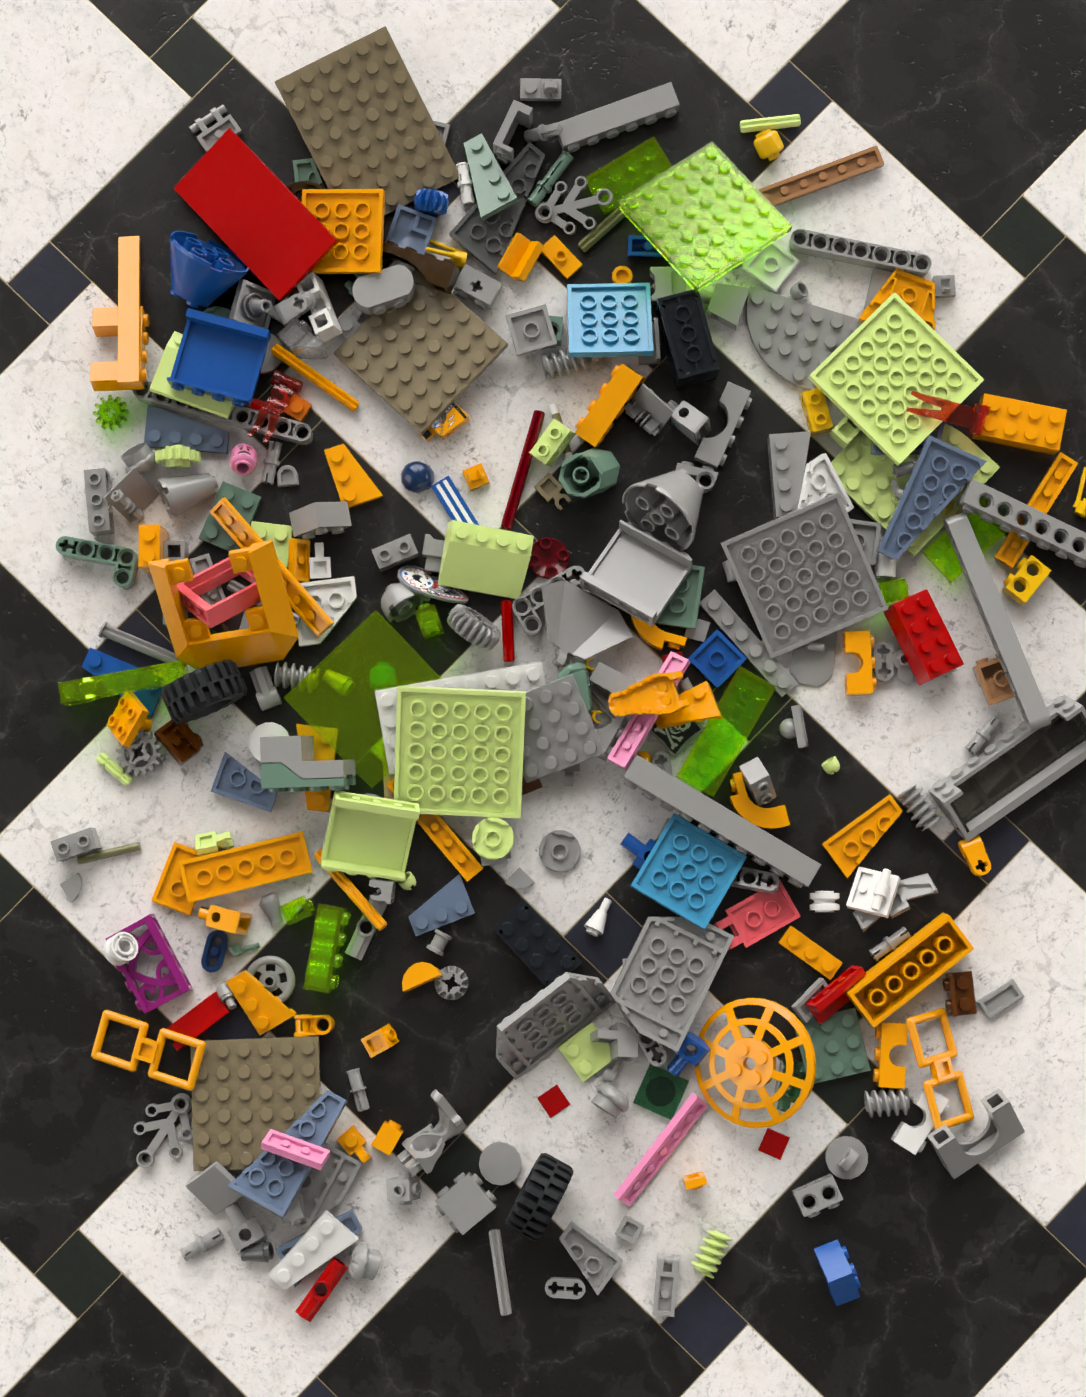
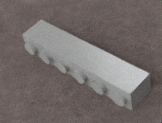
M669 82L560 121L558 123H560L563 130L557 137L562 151L572 153L586 144L591 146L597 144L600 139L606 137L607 139L614 138L625 130L627 132L634 131L639 125L645 123L650 125L659 118L673 117L679 112L680 104L673 85Z

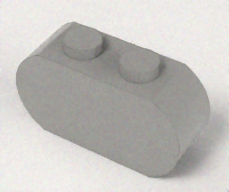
M397 264L382 269L381 274L371 273L357 278L353 284L352 293L355 304L361 312L367 315H379L386 312L387 309L393 307L400 308L405 306L407 302H410L415 294V284L411 272L406 267Z

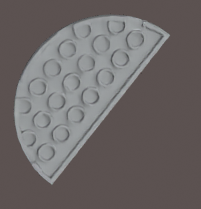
M751 286L749 288L746 304L748 331L761 359L786 382L808 391L818 388L808 379L809 375L862 322L858 321V318Z

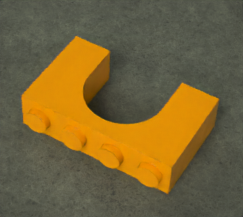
M140 306V385H118V361L91 363L90 382L94 391L144 389V381H148V372L145 368V363H148V351L145 350V345L149 344L148 332H146V327H149V315L145 314L143 306ZM118 307L93 308L92 327L96 337L118 336Z

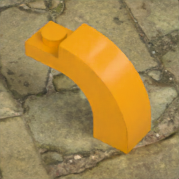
M631 615V620L637 634L651 647L662 650L663 644L667 643V647L679 650L680 647L684 648L687 637L662 631L655 624L652 627Z
M742 773L732 774V779H729L732 792L736 791L737 795L730 796L729 800L739 816L762 829H777L790 825L785 805L773 808H762L755 805L747 795Z

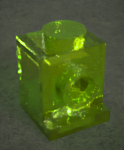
M305 896L280 906L288 926L313 916L312 911L315 910L311 898L306 899ZM297 906L303 907L301 914L296 912Z

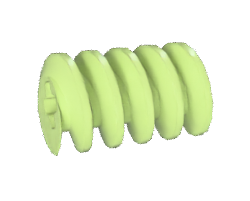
M716 1229L706 1231L710 1238H703L702 1240L707 1245H699L698 1248L703 1253H695V1256L699 1259L698 1262L691 1261L696 1270L710 1278H714L710 1272L718 1271L714 1264L720 1265L722 1263L718 1256L724 1257L726 1255L722 1248H729L726 1241L733 1240L730 1236Z

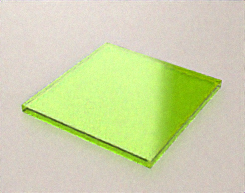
M375 610L288 692L284 699L343 760L355 759L356 773L373 788L389 773L375 690L442 678Z

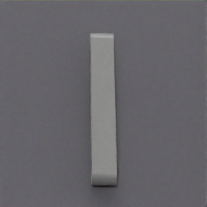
M805 229L793 231L789 240L790 249L796 253L873 269L877 268L889 272H894L897 268L915 276L924 277L932 265L930 257L925 254ZM800 237L804 240V243L796 244L794 238ZM820 241L824 244V248L819 249L814 243ZM842 246L845 251L843 253H839L835 250L834 247ZM862 250L865 256L858 257L855 251ZM882 254L885 260L878 261L875 255ZM896 259H903L905 265H898ZM916 263H923L926 269H918Z

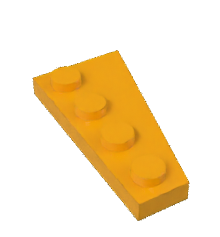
M889 794L823 842L822 846L844 876L848 878L903 811Z

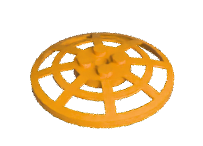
M746 998L727 1003L708 1018L698 1037L704 1040L711 1049L709 1054L711 1078L703 1082L700 1065L694 1067L700 1090L711 1107L730 1122L749 1128L774 1126L796 1114L807 1101L816 1076L815 1050L806 1028L796 1015L774 1001L763 998ZM743 1005L766 1007L761 1019L744 1018L737 1020L733 1009ZM774 1011L790 1022L797 1031L798 1037L787 1041L784 1035L769 1023ZM725 1012L729 1024L717 1034L713 1042L704 1038L711 1023ZM756 1025L758 1027L754 1037L743 1038L739 1026ZM768 1030L773 1034L780 1045L771 1048L763 1041L765 1031ZM731 1031L735 1043L727 1050L719 1046V1043ZM802 1044L807 1061L805 1080L793 1077L794 1061L791 1049ZM782 1053L785 1054L786 1073L776 1070L775 1056ZM716 1054L726 1058V1070L719 1074L716 1073L715 1067ZM749 1057L755 1061V1067L752 1070L746 1064ZM730 1078L738 1086L735 1097L725 1090L721 1082ZM772 1079L783 1082L778 1091L770 1097L764 1086ZM789 1085L802 1089L795 1103L780 1115L773 1103L777 1102L785 1094ZM716 1086L721 1095L733 1104L731 1115L724 1112L713 1101L707 1091L709 1088ZM756 1089L762 1100L755 1103L744 1102L745 1091ZM766 1107L772 1118L760 1122L739 1119L741 1108L761 1109Z

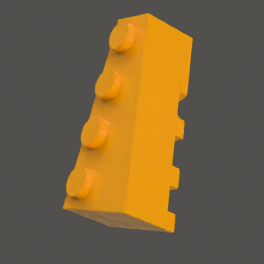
M622 363L620 366H615L610 374L612 376L610 382H605L598 392L601 395L597 401L593 400L587 408L589 413L585 418L581 417L575 425V428H577L575 434L594 447L600 445L613 427V421L617 420L623 413L625 403L629 402L636 395L638 384H643L647 379L627 364Z

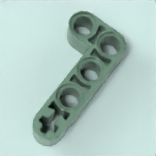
M68 536L60 537L57 540L56 550L64 557L114 566V583L124 590L134 586L139 556L132 549ZM69 544L76 548V551L70 548L64 550L63 547ZM87 546H91V554L88 556H84V548ZM112 550V557L105 560L103 558L104 552ZM127 554H132L133 560L130 563H124V557ZM123 574H128V582L120 584V577Z

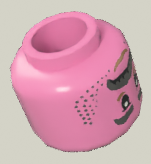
M247 444L235 446L230 454L231 469L240 475L252 473L257 466V451Z

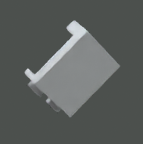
M513 100L493 142L494 156L499 163L504 165L510 164L514 160V150L508 145L518 124L530 129L533 123V108L516 100Z

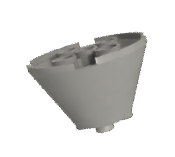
M685 469L662 474L632 484L626 489L622 496V503H625L627 509L624 513L628 521L634 524L637 529L642 532L651 533L655 539L669 543L677 551H683L694 540L704 488Z

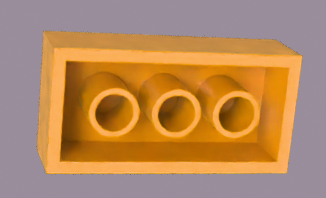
M984 393L979 401L972 439L1055 455L1060 450L1067 410Z

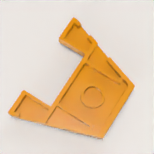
M896 268L858 318V321L863 323L895 292L935 330V283Z

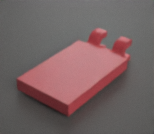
M779 880L780 885L777 892L773 894L756 892L726 909L724 912L727 917L714 923L715 927L721 930L728 926L732 930L735 937L728 950L741 943L747 948L801 917L781 880Z

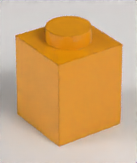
M392 1120L389 1122L384 1121L371 1146L390 1156L403 1133V1130L400 1129L401 1125Z

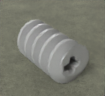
M569 348L566 349V354L561 349L558 350V356L553 351L550 352V358L545 353L542 354V365L546 380L548 373L553 379L555 378V372H558L560 377H562L563 370H566L568 375L571 374L572 368L575 369L576 373H579L580 366L587 371L585 358H569Z
M278 661L274 674L275 687H279L282 683L283 688L287 689L291 684V689L296 690L299 685L301 692L307 687L308 693H312L318 685L320 668H317L315 673H313L312 666H309L307 671H304L303 665L296 670L295 663L288 668L287 662H284L282 667H280Z
M915 784L899 794L897 798H905L902 806L910 805L906 812H914L915 814L911 820L919 819L916 827L923 826V830L941 820L942 816H934L937 808L929 809L933 802H925L928 795H920L923 787H915L917 785Z
M897 1088L896 1094L893 1089H889L887 1095L883 1089L879 1091V1095H877L875 1090H872L870 1097L868 1092L864 1091L866 1112L869 1113L870 1118H873L874 1111L877 1112L879 1117L882 1116L883 1111L889 1117L891 1110H894L896 1116H898L900 1109L903 1110L904 1115H907L908 1109H910L908 1088H905L904 1094L901 1088Z

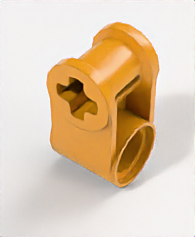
M977 835L968 842L965 839L959 841L958 846L972 874L983 876L989 873L991 862L980 836ZM978 861L985 864V867L982 868L983 872L975 867L978 865Z
M301 1014L293 1016L296 1027L294 1037L325 1035L333 1031L335 1027L334 1019L329 1015ZM321 1019H326L329 1023V1028L326 1031L319 1027Z

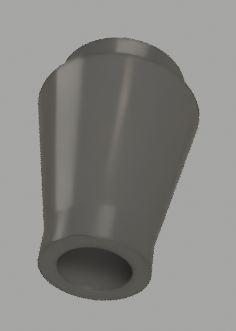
M262 1241L241 1249V1260L268 1262L274 1257L272 1243Z

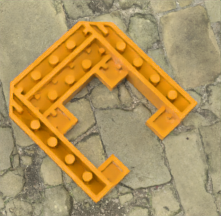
M273 540L252 543L251 547L231 550L228 554L234 573L253 570L262 606L245 610L249 628L210 634L209 627L197 617L187 619L177 583L193 581L194 576L188 558L170 561L167 558L148 562L177 659L197 670L219 661L222 662L223 660H232L237 664V667L279 661L285 658L298 639L299 634Z

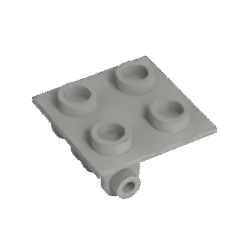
M645 384L641 385L632 401L624 407L626 414L632 419L638 416L635 420L636 423L642 418L643 421L639 426H643V429L649 435L653 434L654 436L661 432L674 413V410Z
M132 468L104 498L132 523L133 521L142 522L144 520L143 510L160 493L135 468Z

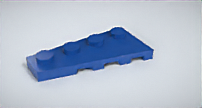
M91 647L82 665L84 669L121 697L126 690L133 692L149 711L148 717L152 719L161 698L162 689L168 682L167 679Z

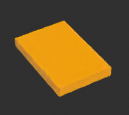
M174 842L151 901L192 916L197 901L190 903L187 901L178 862L203 855H197L195 849Z

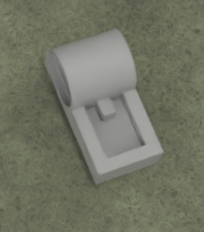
M687 461L677 463L675 470H687L698 484H700L699 480L701 478H708L711 484L707 487L702 486L704 493L712 490L718 472H714V468L702 466V468L694 467L693 463Z

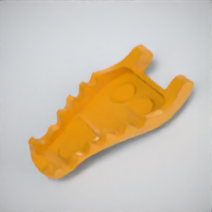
M682 670L652 674L645 677L642 681L629 686L626 690L611 693L608 704L612 715L615 717L631 714L665 715L690 706L689 699L679 700L675 684L676 680L683 678Z

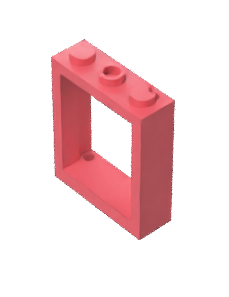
M229 557L193 575V581L177 584L184 608L210 628L261 602L253 570L234 573ZM238 575H241L251 583V585L213 605L208 604L199 597Z

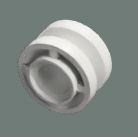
M815 891V893H810V899L814 900V903L810 904V910H815V912H834V910H840V905L835 903V900L840 898V893H834V891Z
M119 932L105 942L103 952L111 964L121 966L136 957L138 943L131 934Z

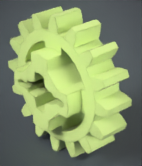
M182 445L165 446V449L155 452V462L173 470L189 469L193 464L198 465V463H201L200 451L190 450V447Z

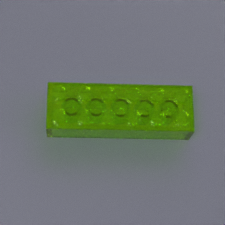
M739 666L717 704L723 719H708L678 771L676 778L713 798L775 691L776 686Z

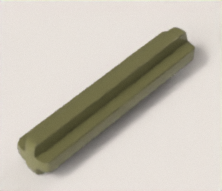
M620 205L578 243L579 248L583 252H587L628 215L627 208Z

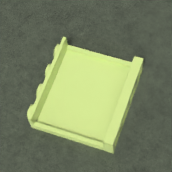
M335 790L321 855V868L328 872L341 871L349 875H366L372 879L380 877L395 882L405 881V869L416 820L419 819L420 815L419 804Z

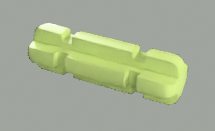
M101 753L97 757L96 762L101 766H105L104 768L116 779H120L119 781L123 785L127 786L132 782L133 777L129 773H125V770L115 761L110 760L108 755Z

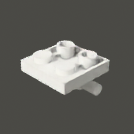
M858 867L846 904L847 908L888 918L899 886L900 877L891 875V870L883 869L882 872Z

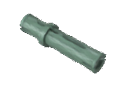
M563 151L542 181L539 180L537 182L536 189L527 198V201L532 206L538 207L544 197L551 193L553 185L570 162L573 161V156L570 153Z

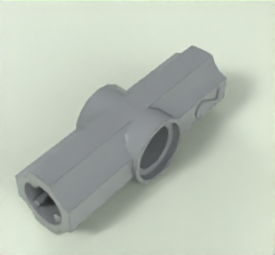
M370 898L368 902L382 916L387 906L386 901ZM362 914L345 951L346 954L361 961L376 932V927L373 924L370 933L365 934L361 931L362 923L370 922L364 914Z

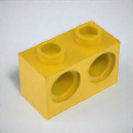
M819 388L802 392L799 399L808 430L811 431L810 437L831 432L833 423L824 393Z
M1033 555L1027 559L1023 557L1016 565L1018 568L1014 575L1010 573L1003 581L1005 586L1002 591L1020 605L1027 602L1052 571ZM1028 566L1035 568V576L1027 573ZM1015 582L1022 584V592H1017L1014 589Z

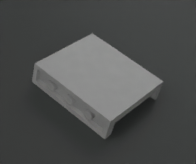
M620 520L619 529L588 573L584 571L580 577L581 587L653 627L691 571L692 558L683 551L679 552L673 549L669 543L655 539L651 533L642 532L634 524Z

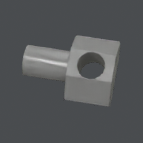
M238 1202L224 1209L234 1226L227 1233L237 1251L265 1236L256 1217L254 1216L247 1220ZM242 1229H248L251 1232L250 1239H245L241 1236Z

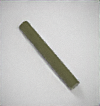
M140 842L77 856L78 864L141 850Z

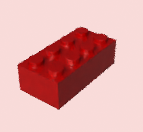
M927 589L900 600L883 611L919 686L964 665Z

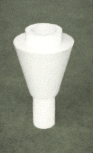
M604 898L600 908L586 922L584 926L587 928V933L595 937L598 934L603 935L607 911L612 903L610 899Z

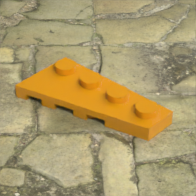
M296 724L298 736H314L315 761L335 760L338 728ZM330 786L329 790L310 791L309 787V791H305L307 810L329 812L332 791Z

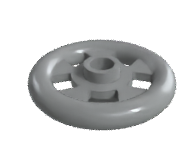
M264 956L255 960L249 966L247 971L252 976L255 975L256 971L262 973L259 981L271 994L278 988L281 989L283 993L277 997L282 1000V1003L292 995L295 988V974L292 967L284 959L277 956ZM274 964L275 971H266V965ZM285 972L287 982L281 983L279 974ZM268 977L273 979L272 985L266 983Z

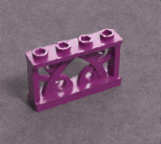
M149 914L119 931L131 934L138 943V953L135 958L129 961V965L125 963L121 966H115L120 974H124L127 980L125 985L130 993H134L136 997L135 1004L140 1012L143 1011L144 1014L149 1013L193 989L154 914ZM145 924L148 927L139 939L131 933ZM113 934V935H111V936L105 938L106 941H107L109 938H111L112 936H114L115 934ZM150 942H155L156 948L152 951L146 948L144 944L146 943L149 946ZM141 949L149 955L162 954L164 959L159 962L156 968V978L145 976L136 971ZM163 967L169 969V974L163 973L165 979L161 978V969ZM137 981L142 982L144 984L141 987H139ZM178 984L179 990L164 997V986ZM155 986H159L160 994L158 999L154 1002L148 1001L145 997V991L149 989L152 995H154Z

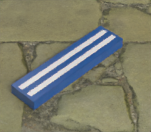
M449 476L431 486L451 520L479 525Z

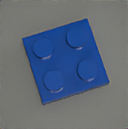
M717 629L688 659L714 687L718 688L747 658Z

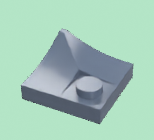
M398 204L386 242L392 241L398 244V247L404 249L411 247L417 250V253L424 255L437 218Z

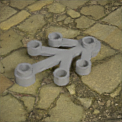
M578 176L575 179V185L563 204L556 205L559 197L567 193L568 186L565 182L559 181L555 184V190L548 201L540 203L536 207L535 216L541 223L553 222L561 227L566 234L573 235L577 230L576 225L573 222L564 221L557 214L566 213L581 222L587 230H593L596 227V220L585 216L577 211V209L597 204L609 206L613 202L614 197L610 190L603 188L597 192L596 196L576 200L580 191L588 186L587 179L583 176ZM583 179L585 181L584 185L578 186V181ZM563 184L565 189L558 191L559 185ZM609 195L608 201L603 202L602 197ZM549 210V215L544 217L542 215L543 211ZM588 220H593L591 227L586 225ZM568 225H573L571 232L566 230Z
M179 1093L172 1098L171 1102L158 1105L152 1103L146 1107L145 1112L149 1117H154L160 1112L171 1111V1113L165 1119L147 1123L140 1121L134 1125L133 1129L137 1135H142L146 1131L160 1129L148 1148L138 1153L136 1161L140 1167L146 1168L154 1163V1153L167 1134L170 1144L169 1155L175 1159L182 1155L183 1149L178 1143L175 1121L180 1117L183 1129L181 1137L184 1140L192 1139L193 1130L188 1116V1112L192 1108V1099L189 1095ZM179 1100L185 1101L184 1108L179 1107ZM150 1106L156 1108L155 1114L149 1112ZM139 1124L144 1126L143 1132L137 1130ZM185 1130L191 1131L190 1137L184 1135ZM173 1148L179 1149V1155L176 1156L172 1153ZM144 1154L150 1156L149 1162L143 1160Z

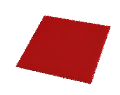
M555 1085L537 1098L550 1118L571 1105L558 1085Z
M767 1128L758 1150L781 1160L790 1137Z

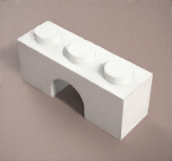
M314 272L308 274L297 285L299 293L309 291L315 296L316 304L310 310L312 315L308 317L315 335L326 342L343 332L323 280Z
M923 1087L913 1102L923 1111L921 1123L916 1126H910L901 1121L891 1137V1140L914 1155L924 1149L927 1143L924 1140L928 1134L935 1131ZM933 1090L939 1114L943 1116L949 1108L947 1104L949 1100Z

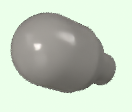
M226 981L219 983L217 994L220 1001L227 1004L229 1010L235 1009L237 1007L234 1001L236 997Z

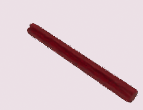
M535 410L502 519L501 527L507 530L512 529L533 457L529 452L537 443L545 413L540 410Z

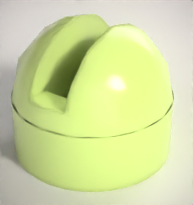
M836 756L829 758L821 765L824 771L831 775L840 769Z
M406 872L405 881H398V884L404 890H412L411 886H416V879L411 872Z

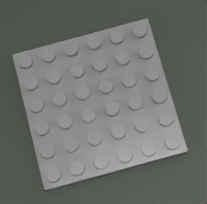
M839 492L721 543L771 659L888 609Z

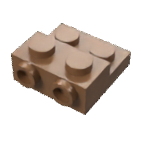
M995 654L996 659L989 661L987 657L976 661V666L972 667L988 706L1014 697L997 654Z

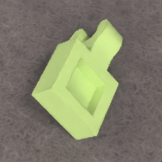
M216 831L195 835L197 855L218 852V847L224 849L234 847L233 840H231V832L217 835Z

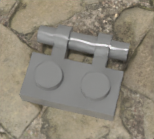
M223 104L218 108L214 107L211 109L210 113L202 119L200 117L196 119L195 123L189 127L193 134L199 130L202 131L196 138L206 152L229 128L238 136L243 133L231 114L225 118L221 116L227 112ZM212 121H217V123L211 126L210 128L206 127V125H208Z

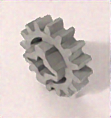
M140 730L139 735H136L134 739H142L138 744H131L130 748L122 746L121 749H116V752L121 753V756L116 759L123 761L120 767H128L127 773L129 774L134 770L135 776H139L140 771H142L143 775H148V769L154 772L155 768L153 765L161 764L157 758L163 757V754L158 753L162 746L156 745L159 740L157 738L151 739L152 733L150 732L145 736V732ZM150 745L152 746V749H153V756L150 755V751H149ZM137 749L144 753L142 757L135 753ZM126 750L129 752L130 755L129 761L126 757ZM141 762H149L143 767H137Z

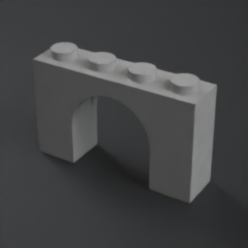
M598 662L589 678L592 683L611 693L626 690L637 682L601 662ZM633 714L615 717L606 727L596 729L605 750L604 754L596 757L606 762L607 757Z
M999 1088L981 1100L989 1119L986 1128L979 1136L970 1141L959 1142L945 1124L927 1136L943 1166L953 1179L1025 1132L1010 1101Z

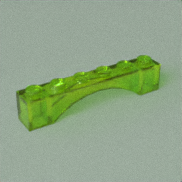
M179 660L58 683L61 704L71 706L128 692L164 688L177 678L188 674V666L186 662Z

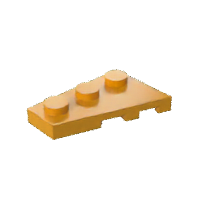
M705 681L679 694V700L689 699L691 705L674 713L659 715L656 725L659 729L681 726L688 722L696 721L699 723L705 722L706 719H723L709 683Z

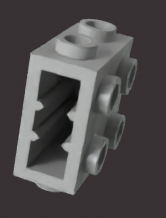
M470 1171L466 1175L464 1172L459 1174L453 1180L455 1184L450 1188L447 1186L442 1188L437 1193L438 1198L435 1201L437 1203L435 1207L442 1216L447 1215L451 1220L449 1223L451 1228L456 1233L460 1231L462 1235L496 1208L495 1201L497 1199L490 1190L486 1192L481 1186L483 1182L476 1173L472 1175Z

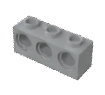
M105 468L84 470L89 532L94 536L115 534L113 508L104 498L111 490L110 474Z

